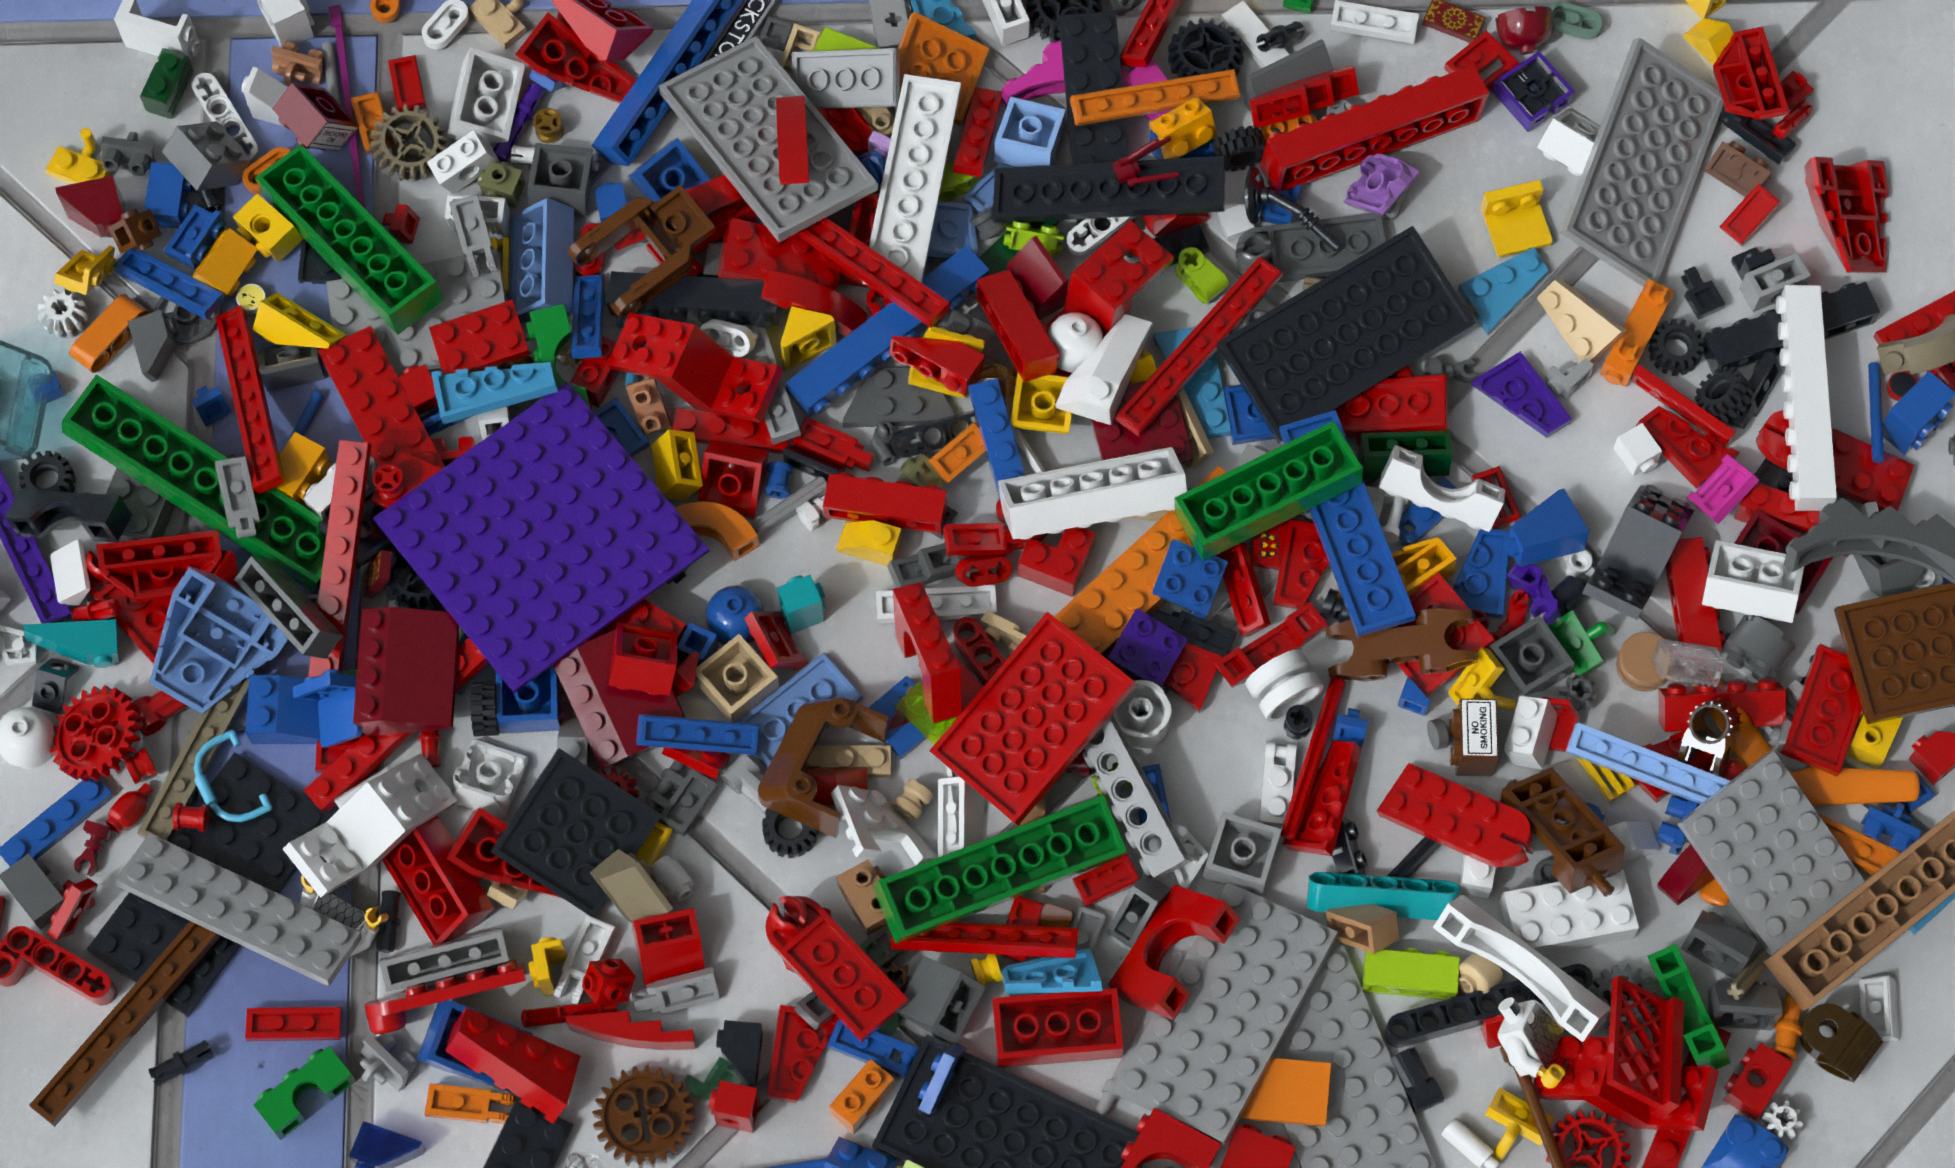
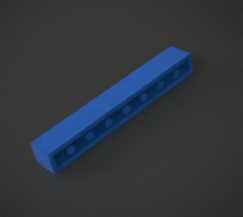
M743 0L691 1L591 146L608 164L629 166L670 107L660 95L658 86L701 63Z
M966 245L925 276L922 284L950 302V310H958L965 303L968 296L972 293L976 294L977 279L989 276V269ZM891 302L786 382L787 394L808 418L815 413L819 415L830 406V402L838 395L843 397L852 390L853 384L859 379L865 380L875 372L876 366L883 361L887 363L893 359V356L889 355L891 338L893 336L920 338L921 332L928 328V326L894 302ZM943 317L933 327L937 326L943 320Z

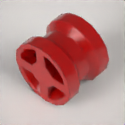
M384 464L375 470L373 483L379 497L388 501L400 498L405 492L406 485L399 467L393 464Z
M145 747L139 749L138 753L133 756L126 755L129 762L124 763L135 784L141 782L142 778L147 775L154 776L158 774Z

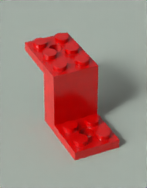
M1130 220L1071 273L1064 309L1045 325L1047 332L1051 324L1058 317L1067 313L1080 312L1089 315L1099 324L1104 338L1124 314H1130L1133 298L1173 262L1174 256ZM1133 254L1140 261L1138 263H1129L1124 257ZM1057 367L1056 373H1053V375L1069 377L1073 372H1067Z
M629 313L606 364L613 370L656 378L696 410L758 423L762 422L784 372L778 365L732 356L696 325ZM647 340L646 345L639 349L640 345ZM752 385L750 391L744 393L746 387Z
M1561 1037L1547 1067L1548 1069L1552 1064H1557L1563 1068L1568 1063L1565 1075L1556 1087L1547 1088L1541 1082L1540 1076L1534 1077L1533 1085L1539 1099L1584 1100L1632 1129L1704 1131L1719 1071L1711 1066H1682L1680 1100L1685 1093H1687L1686 1099L1680 1102L1678 1108L1660 1119L1650 1114L1649 1105L1607 1084L1609 1037H1589L1584 1042L1580 1041L1577 1037ZM1620 1040V1047L1625 1056H1631L1624 1042ZM1642 1054L1651 1069L1652 1060L1650 1057ZM1630 1060L1629 1062L1638 1077L1642 1076L1643 1074L1635 1060ZM1619 1066L1618 1077L1630 1082L1622 1067ZM1641 1080L1647 1092L1650 1093L1651 1087L1647 1080Z

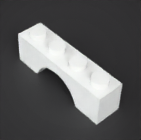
M1397 445L1394 446L1381 473L1379 488L1384 489L1386 493L1392 496L1404 497L1419 507L1431 508L1446 518H1455L1467 523L1473 529H1483L1490 532L1504 504L1505 489L1481 479H1477L1463 488L1449 489L1441 487L1434 483L1425 473L1423 456Z

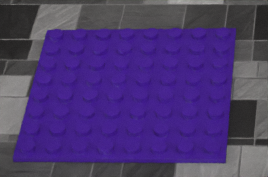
M567 381L558 387V392L546 395L373 517L375 523L513 693L524 687L710 552L699 536Z

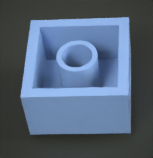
M1010 97L995 139L994 162L1015 167L1053 165L1065 131L1066 110Z

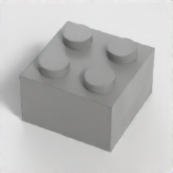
M1222 812L1203 878L1226 885V883L1233 884L1262 896L1282 829Z

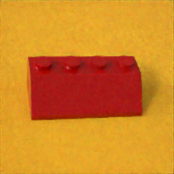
M438 815L416 827L382 859L433 945L452 941L478 926L494 909L476 877L446 860L454 841Z

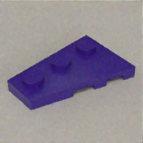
M1521 351L1472 381L1471 385L1546 438L1571 423L1572 418Z

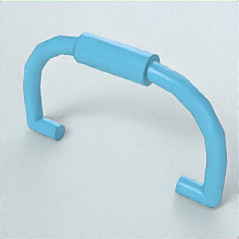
M229 730L214 737L201 747L195 758L194 772L196 778L194 781L205 804L217 816L227 821L243 822L254 819L272 809L267 795L262 794L259 796L263 806L240 815L229 814L217 804L218 800L201 769L204 756L217 744L231 739L234 747L241 745L236 732Z

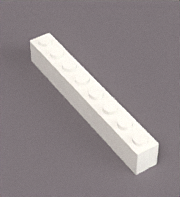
M1785 285L1782 295L1777 296L1776 312L1781 314L1782 320L1778 324V339L1783 340V348L1780 350V365L1785 366V375L1782 376V392H1787V401L1784 402L1783 414L1784 419H1789V428H1786L1785 442L1786 446H1791V455H1788L1787 469L1788 472L1793 473V482H1790L1789 497L1795 501V511H1821L1824 506L1829 503H1835L1837 499L1820 285Z

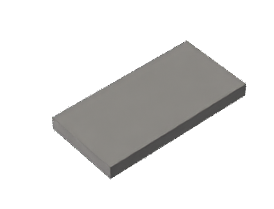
M900 49L792 52V80L816 109L898 107L900 98Z

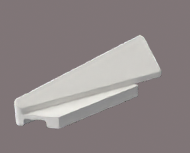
M947 766L948 778L938 779V857L978 843L982 838L985 798Z

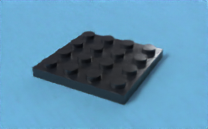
M558 748L490 852L595 918L608 896L590 872L617 849L627 855L630 853L636 855L662 815Z

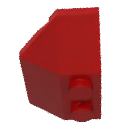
M1763 26L1734 32L1730 42L1713 65V72L1725 112L1759 120L1788 115L1789 108Z
M218 530L96 545L100 574L134 602L171 598L174 589L190 566L212 573L222 560Z

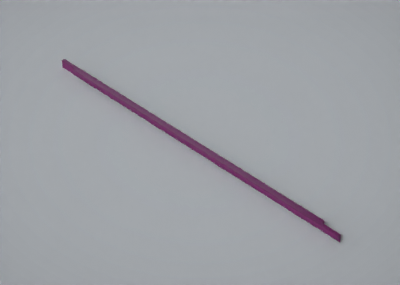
M330 6L331 27H335L345 110L354 120L340 6ZM355 131L349 138L357 201L366 209Z

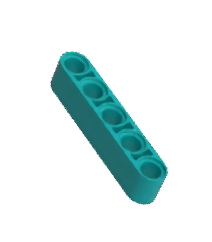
M1314 872L1309 875L1306 906L1313 911L1326 912L1330 908L1375 904L1396 911L1398 918L1438 920L1448 903L1459 897L1460 887L1458 884L1446 880Z

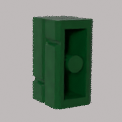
M162 48L157 58L158 62L155 63L140 94V98L145 110L149 113L172 119L194 69L189 57L185 54Z

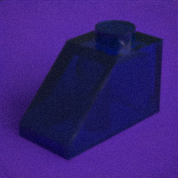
M363 1121L349 1157L356 1164L354 1168H395L423 1155L426 1148L422 1141Z

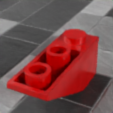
M893 336L891 338L889 355L893 356L899 363L915 368L923 376L933 378L942 383L950 391L958 392L965 396L968 392V386L974 384L983 371L985 355L960 341Z

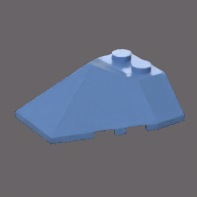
M190 566L172 593L149 684L202 714L231 692L232 688L243 679L249 678V675L254 674L255 670L277 656L288 638L247 593L215 574Z

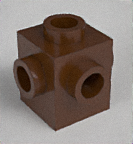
M137 208L121 215V221L108 227L120 253L133 248L141 252L154 246L152 240L162 236L158 222L150 209L140 213Z

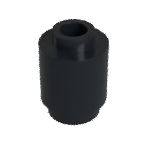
M1568 575L1551 591L1554 599H1558L1561 606L1558 619L1571 610H1575L1589 597L1582 593L1587 583L1581 577Z

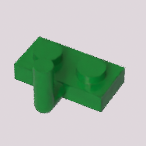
M1571 610L1556 620L1551 626H1548L1573 660V669L1578 677L1581 674L1585 676L1606 662L1594 639L1602 634L1613 636L1616 632L1614 625L1601 621L1587 630L1576 611Z

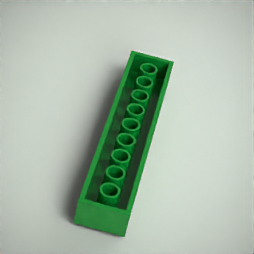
M95 375L62 419L63 434L215 531L218 530V533L254 556L275 561L292 580L314 594L317 592L321 582L326 536L318 528L319 522L323 518L276 488L258 494L253 489L260 523L254 524L256 535L237 538L235 527L229 528L215 468V461L229 458L99 375Z

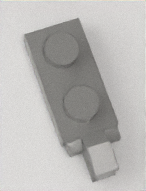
M714 967L655 981L646 985L645 989L632 993L636 1012L652 1009V1012L660 1011L661 1014L721 998Z

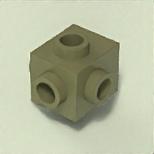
M489 161L486 170L483 169L478 178V186H480L482 196L506 198L508 206L516 207L525 185L522 170L516 169L506 162L496 163Z

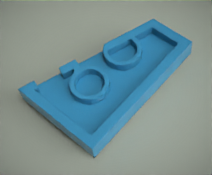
M1533 247L1459 284L1458 290L1467 304L1475 307L1474 315L1486 334L1489 335L1495 329V326L1503 318H1506L1513 308L1548 275L1549 269Z
M1091 948L1078 950L1076 958L1045 957L1000 967L1006 994L1103 991Z

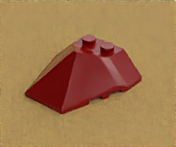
M1829 157L1810 158L1804 166L1806 174L1805 183L1819 225L1846 272L1886 273L1887 238L1882 237L1883 223L1888 222V213H1883L1884 198H1888L1889 188L1884 161L1865 160L1845 166L1834 165L1833 158Z

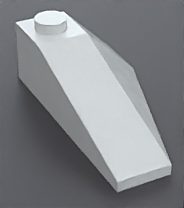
M1124 314L1101 340L1098 347L1066 379L1055 405L1056 408L1111 425L1153 323Z

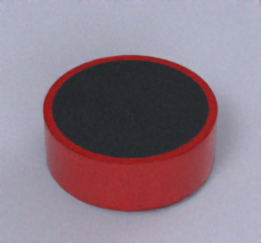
M1906 371L1893 373L1886 384V391L1893 400L1899 401L1917 383V380Z

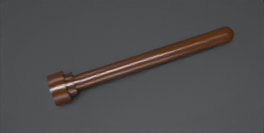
M1501 1046L1500 1052L1503 1060L1510 1067L1514 1068L1552 1168H1566L1530 1075L1520 1076L1515 1067L1509 1062L1508 1055L1503 1046Z

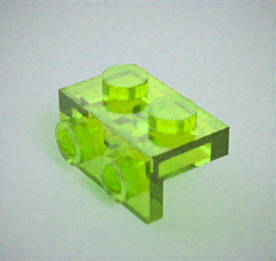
M921 680L895 705L933 745L957 718L937 723L932 722L924 704L923 683Z

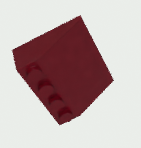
M397 607L362 609L353 724L362 728V731L367 736L453 728L460 626L448 612Z
M640 619L629 623L630 625L644 627ZM616 629L583 643L553 665L601 770L617 767L654 748L653 746L636 745L639 714L686 718L672 687L670 695L667 696L661 694L651 695L644 691L622 690L615 686H609L610 664Z

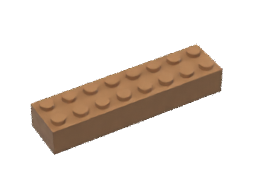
M1955 811L1944 817L1763 961L1802 1011L1817 1003L1955 892Z

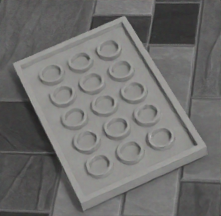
M497 249L492 250L498 270L495 272H491L488 269L485 252L474 255L480 268V276L475 278L465 256L420 264L436 280L444 301L399 335L384 322L344 279L328 281L326 284L332 326L349 336L371 325L398 377L403 375L404 370L414 365L421 366L425 364L430 375H432L431 372L442 371L429 327L506 301L500 254Z
M1775 751L1767 752L1677 823L1763 948L1771 955L1865 881Z

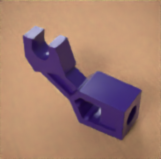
M1516 563L1506 575L1511 588L1517 591L1524 590V595L1527 593L1529 598L1534 599L1530 610L1533 618L1546 612L1543 615V619L1546 624L1551 626L1559 617L1561 606L1558 599H1554L1543 569L1533 564L1519 567Z

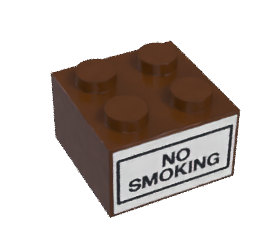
M1460 699L1457 709H1452V719H1449V737L1454 738L1453 747H1450V766H1455V776L1493 775L1499 758L1497 699Z

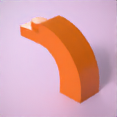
M691 502L675 507L677 512L698 536H708L719 541L734 562L760 547L758 535L749 522L741 514L725 505L714 502Z

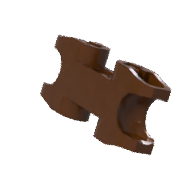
M1445 608L1420 610L1416 612L1415 626L1389 628L1358 638L1351 619L1326 627V636L1329 639L1352 641L1354 647L1353 654L1348 661L1328 668L1329 677L1367 682L1386 679L1387 664L1419 661L1420 673L1439 674L1452 672L1478 663V654L1475 651L1455 650L1449 644L1450 635L1459 627L1474 623L1475 614L1470 610Z

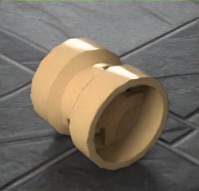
M910 779L903 787L904 794L896 797L892 807L906 819L917 822L922 815L921 809L923 805H928L934 795L925 786Z

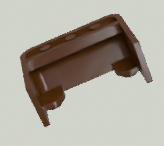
M846 698L811 701L801 705L758 786V800L761 805L836 838L839 833L840 813L813 801L817 794V782L811 775L802 771L826 724L837 728L849 727L885 743L889 717Z

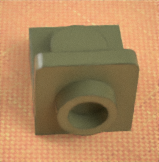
M924 454L914 458L909 457L900 468L902 474L898 481H907L919 487L935 485L942 488L945 484L943 479L928 463L929 458Z

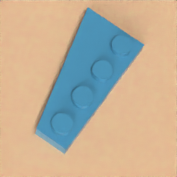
M1194 328L1153 333V340L1163 356V361L1173 353ZM1215 351L1184 386V390L1208 439L1231 435Z
M551 362L513 365L511 369L502 370L495 366L485 367V371L469 372L468 369H459L453 374H443L442 371L431 372L443 424L558 392Z

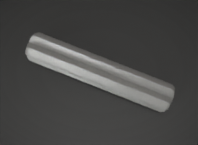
M818 476L753 520L751 526L757 535H764L795 514L797 507L805 502L811 503L826 492V480L822 476Z

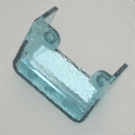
M0 340V462L27 459L37 450L53 371L51 364L44 357Z

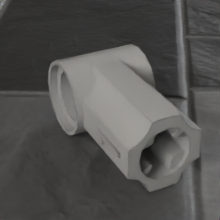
M742 754L721 777L737 794L742 793L765 814L768 808L761 805L758 800V786L763 778L762 772L748 756Z

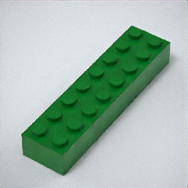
M297 146L255 177L264 198L295 226L300 235L397 335L444 301L436 280L304 146Z
M1102 795L882 878L874 884L873 889L895 944L1101 866L1121 857L1127 850L1106 799Z

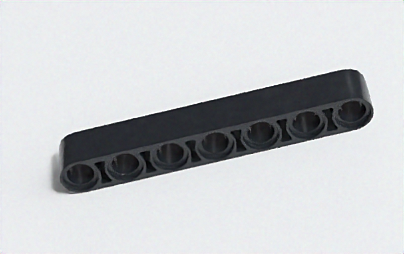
M1573 964L1560 968L1569 976L1581 977L1584 981V987L1589 990L1593 982V973L1590 968L1583 964ZM1516 980L1491 987L1488 993H1483L1484 991L1480 990L1397 1013L1389 1019L1384 1035L1387 1043L1392 1047L1403 1048L1482 1026L1485 1019L1502 1014L1498 1006L1504 999L1511 997L1513 992L1523 994L1526 1001L1535 1000L1541 1004L1544 1003L1524 983ZM1484 1000L1492 1001L1496 1006V1010L1492 1012L1486 1011L1481 1006V1002ZM1455 1008L1465 1011L1467 1018L1458 1020L1453 1017L1451 1010ZM1427 1016L1434 1018L1437 1022V1027H1426L1422 1023V1018ZM1402 1025L1406 1028L1408 1034L1397 1036L1392 1031V1026Z

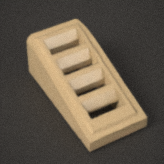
M794 23L780 61L781 67L784 70L786 66L792 68V62L789 59L792 57V52H795L793 51L795 47L806 51H813L822 33ZM800 37L811 41L810 46L798 42V38ZM786 72L792 79V74Z

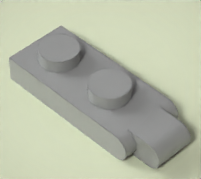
M242 456L215 461L229 528L235 527L237 538L256 535L254 524L260 523L246 457Z

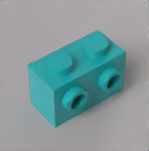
M811 574L805 577L802 575L795 576L789 579L787 584L777 587L779 608L786 619L785 622L790 634L824 622L823 611L827 610L824 602L826 597L819 582L814 584Z

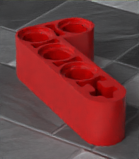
M16 926L12 928L0 943V968L5 964H12L11 970L7 974L0 975V985L10 987L17 984L31 966L94 1004L100 1006L110 1004L117 995V988L114 982L105 972L28 927ZM29 938V943L26 947L17 949V944L21 939ZM55 953V957L50 963H42L43 957L46 954ZM81 968V972L76 978L68 979V974L72 969ZM92 980V982L98 985L99 987L105 986L104 990L101 991L97 989L95 991L94 988L89 984L90 981Z

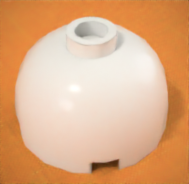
M1080 312L1067 313L1058 317L1049 327L1048 337L1052 343L1057 344L1060 352L1057 367L1067 372H1074L1082 361L1098 347L1103 339V332L1099 324L1089 315Z
M19 707L12 709L0 719V755L6 763L18 766L21 769L41 766L53 755L49 750L55 746L53 743V738L57 734L53 728L55 725L45 713L36 708Z

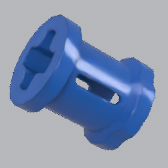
M778 461L768 463V486L764 489V494L776 499L789 497L791 491L788 488L789 475L793 473V466Z

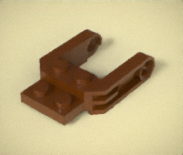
M681 185L657 202L651 201L648 198H634L575 241L568 249L567 253L577 266H583L631 231L640 228L642 235L664 260V262L632 284L629 291L620 296L614 304L610 305L620 319L628 318L629 313H636L692 272L693 248L716 232L713 223Z

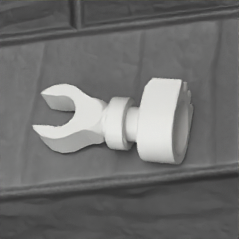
M825 495L821 499L816 498L813 500L812 505L809 502H805L796 508L799 519L809 531L819 526V515H824L823 502Z

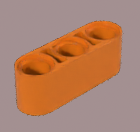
M127 294L118 296L72 344L69 355L90 372L96 373L100 371L132 338L128 321L147 315L149 311Z

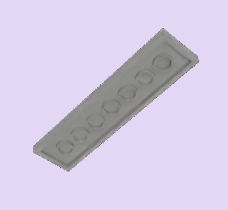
M151 833L148 834L115 879L116 886L328 987L362 939L361 932Z

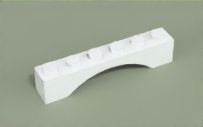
M1463 894L1448 903L1433 926L1434 929L1458 947L1487 958L1518 978L1542 1000L1557 1023L1582 1042L1597 1032L1610 1013L1611 1007Z

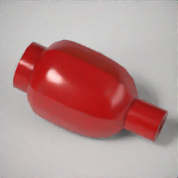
M144 783L137 791H129L122 795L108 812L109 818L105 821L106 824L116 833H120L123 829H130L145 812L147 807L146 799L154 791L152 787Z

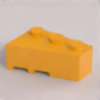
M1439 537L1402 547V550L1392 552L1408 596L1438 572L1445 580L1455 574L1457 558Z

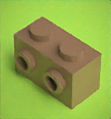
M869 859L836 876L839 890L867 937L877 932L884 925H888L873 889L874 884L878 880L885 878L878 865L872 866Z

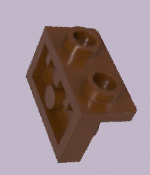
M1722 141L1703 169V171L1743 197H1746L1758 183L1763 186L1773 175L1768 170L1771 165L1757 156L1754 160H1751L1744 155L1746 149L1734 141H1731L1729 145Z

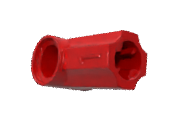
M159 691L151 697H140L133 702L138 705L136 712L142 715L136 722L143 726V729L140 731L144 736H150L158 732L165 726L167 719L188 707L163 691Z

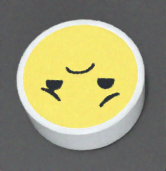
M257 284L242 286L236 295L238 306L241 305L247 314H256L260 301L267 298L262 287Z

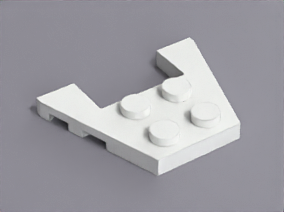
M837 785L832 791L831 796L837 811L840 813V819H846L849 826L845 831L847 837L855 841L856 845L852 850L856 857L875 860L882 852L874 840L879 839L901 843L916 866L938 858V855L894 810L880 792Z

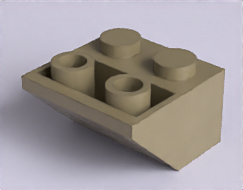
M617 849L590 872L621 915L631 923H633V920L666 914L673 909L667 900L670 897L668 891L659 882L657 884L650 877L653 874L650 867L642 859L639 861L632 853L627 855Z

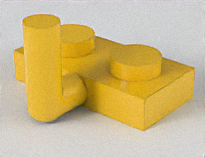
M83 128L80 131L81 138L85 144L81 154L58 146L46 168L48 175L72 184L108 177L111 171H105L103 163L92 158L98 145L89 128Z
M1481 647L1477 652L1478 663L1465 668L1449 689L1448 694L1457 706L1460 699H1497V708L1514 710L1516 707L1514 699L1494 695L1490 690V687L1503 672L1504 667L1490 649Z
M1499 1087L1485 1115L1507 1127L1493 1153V1157L1496 1160L1502 1161L1518 1134L1540 1146L1543 1142L1527 1102ZM1545 1113L1549 1126L1551 1127L1555 1118Z

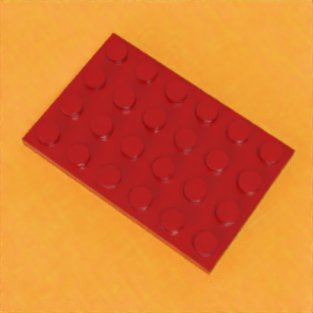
M1047 611L929 751L1019 826L1137 684Z

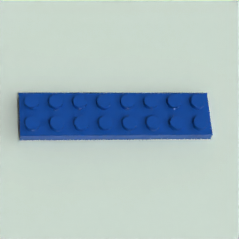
M1336 410L1279 426L1280 436L1283 443L1286 444L1334 421L1348 443ZM1363 479L1362 484L1309 509L1357 638L1415 621V612Z

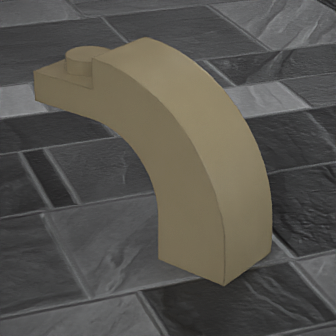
M1955 314L1946 315L1939 327L1926 334L1908 339L1879 343L1877 350L1884 374L1908 370L1910 374H1915L1955 361Z

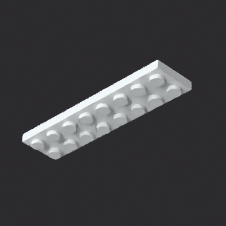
M904 74L869 247L922 283L961 91V83Z

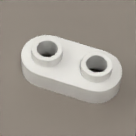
M448 0L444 2L422 28V37L427 47L435 50L446 47L467 24L469 12L463 1ZM453 15H459L457 19H451ZM435 35H441V38L433 39Z
M712 319L700 327L705 334L732 356L743 357L755 347L754 334L745 326Z

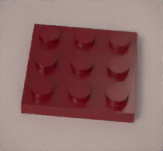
M1146 381L1127 386L1116 415ZM1177 395L1140 436H1137L1116 421V415L1111 425L1090 419L1101 461L1169 447L1173 448L1180 464L1193 461V454Z

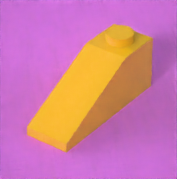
M278 292L260 301L252 329L263 336L265 340L274 344L330 348L338 340L347 336Z

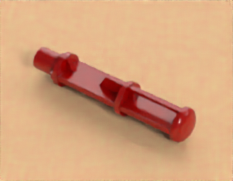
M594 1002L524 1009L521 1012V1022L525 1028L557 1023L562 1024L567 1022L566 1016L618 1012L617 1003L596 1005Z

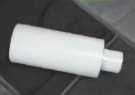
M1457 1118L1442 1132L1441 1135L1478 1168H1481L1483 1165L1486 1168H1497L1500 1164L1491 1156L1494 1151Z

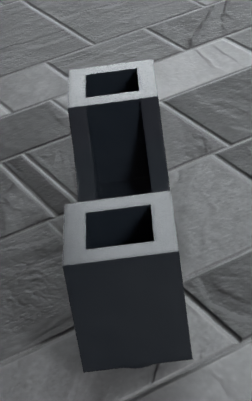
M20 490L5 518L15 533L21 537L43 538L48 532L63 523L80 521L93 541L118 542L133 514L121 496L116 494Z

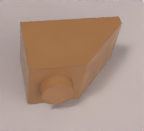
M1375 904L1326 910L1327 926L1338 931V938L1336 940L1338 942L1375 954L1399 940L1396 911Z

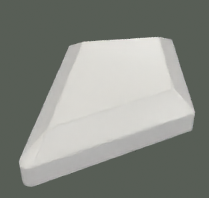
M0 625V650L6 666L37 664V645L25 641L24 631Z
M1190 832L1185 834L1180 840L1191 862L1174 871L1180 887L1189 889L1209 856L1207 851Z

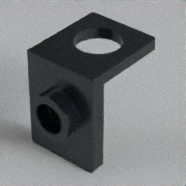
M51 658L38 668L32 706L60 714L63 710L62 706L64 704L67 680L79 671L80 666ZM52 667H62L67 670H56Z

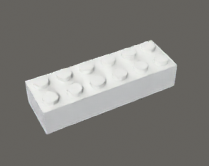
M1172 447L998 481L1002 513L1013 539H1030L1034 535L1044 533L1056 534L1064 529L1074 527L1086 528L1095 523L1105 521L1116 522L1122 518L1135 515L1146 516L1151 512L1161 510L1172 511L1175 510L1174 498L1187 492L1185 472Z

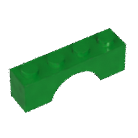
M564 304L529 312L531 321L526 322L530 340L536 338L539 348L533 350L536 363L551 362L557 388L566 381L559 375L556 369V359L561 348L572 339ZM570 384L590 408L586 388Z
M1674 944L1648 955L1647 957L1667 1001L1674 996L1684 1001L1683 1036L1696 1065L1711 1066L1719 1069L1730 1064L1725 1048L1707 1013L1677 945Z

